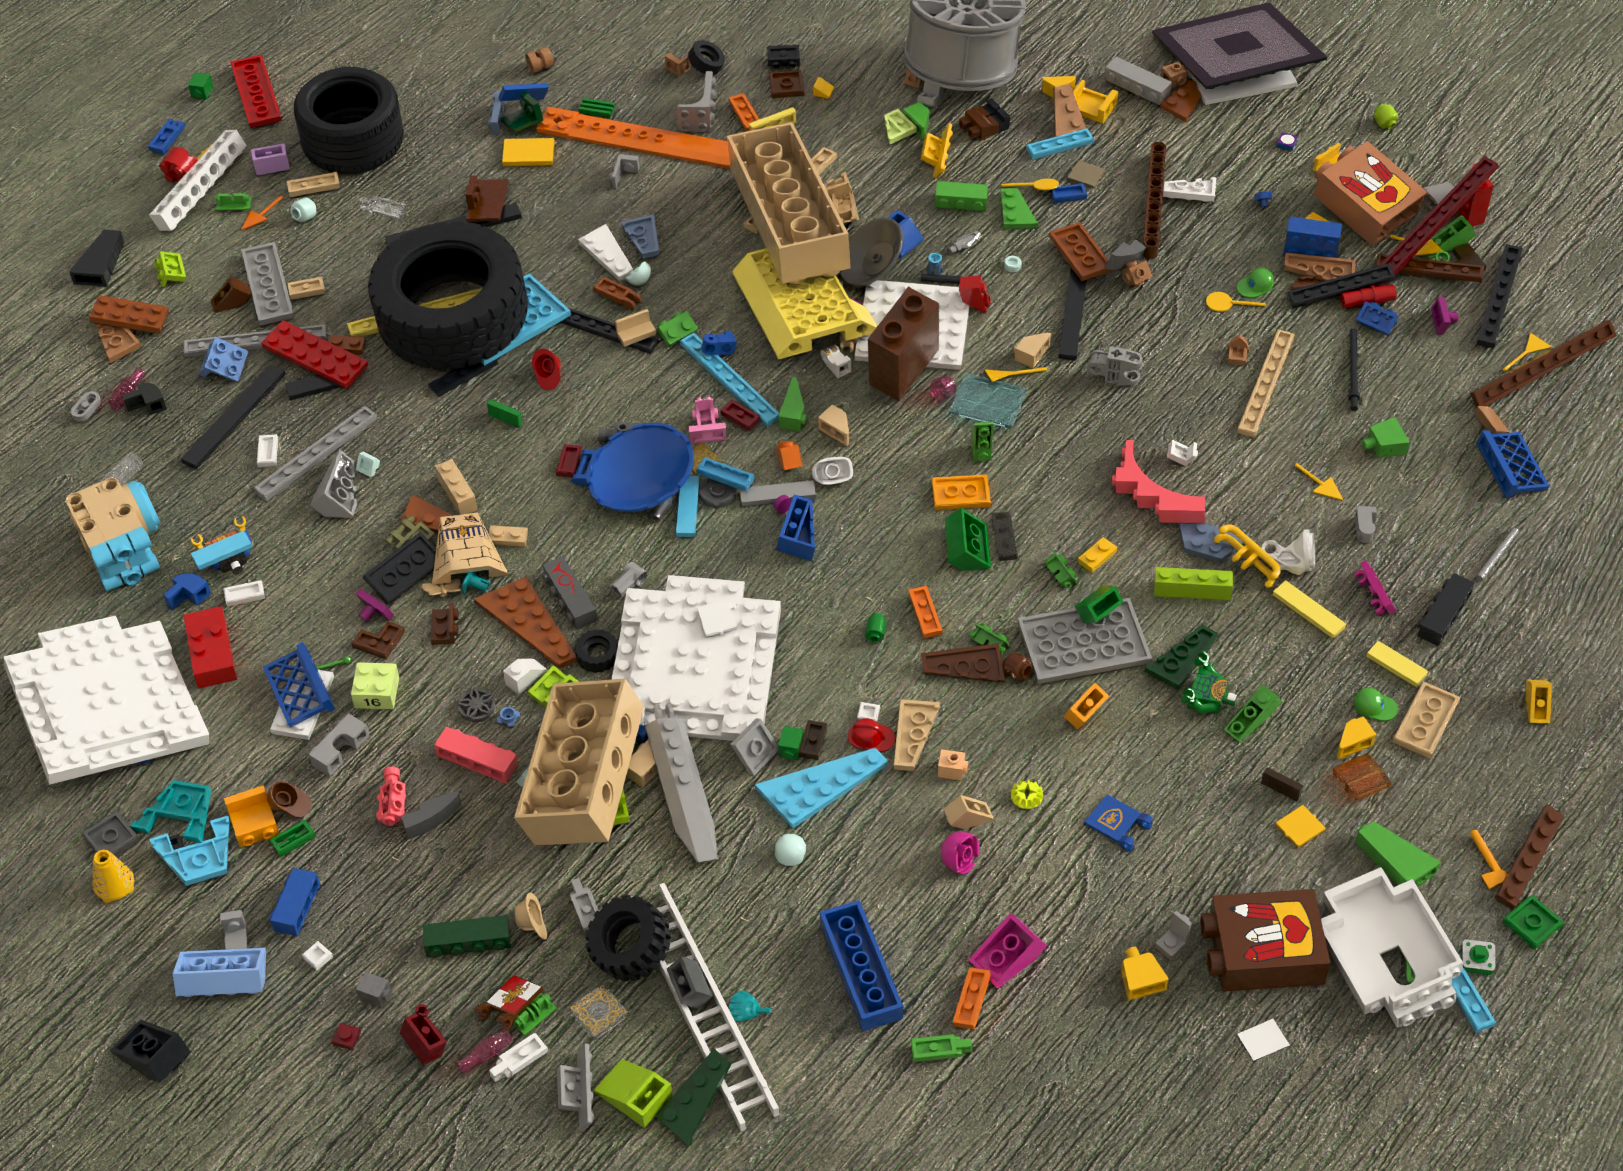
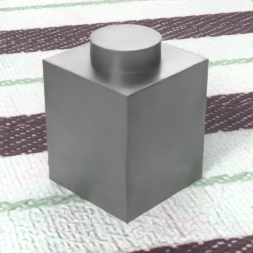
M365 972L356 988L359 1000L380 1008L383 1007L385 1001H389L392 995L389 980Z

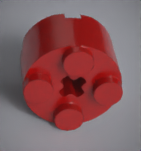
M173 147L161 161L159 167L165 174L164 178L167 181L179 182L198 160L194 155L190 157L187 150L181 147Z

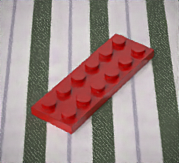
M262 54L230 61L249 127L254 128L282 121Z
M284 320L261 342L262 348L315 374L321 375L346 389L369 366L367 360Z

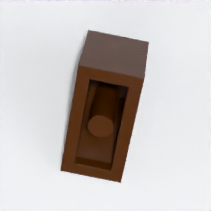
M230 276L211 299L214 312L218 313L241 307L251 296L248 283Z

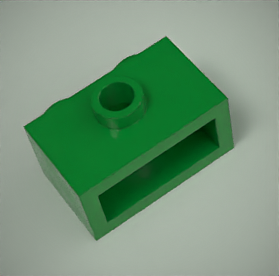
M1115 585L1101 586L1075 605V608L1083 623H1096L1108 616L1112 610L1124 601Z

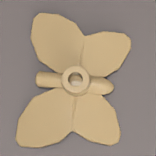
M452 579L451 583H446L445 587L444 584L438 586L427 583L423 584L422 588L425 592L429 593V596L440 594L441 597H445L448 595V592L461 591L459 588L461 581L460 579Z

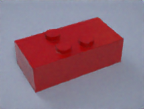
M222 606L184 614L193 674L198 689L237 680L227 621Z

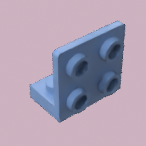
M215 337L208 346L199 375L206 377L209 372H213L237 382L248 351Z

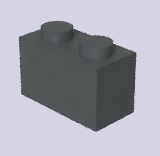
M681 956L667 968L681 1004L698 1008L712 997L698 961Z

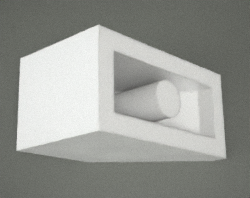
M517 659L503 670L505 684L518 695L547 672V669L535 659Z

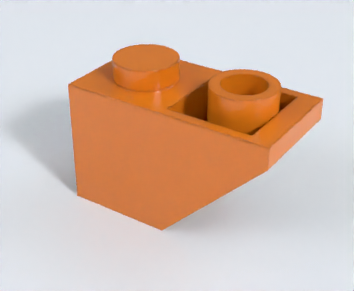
M788 440L779 442V446H775L781 469L788 470L802 467L798 444Z

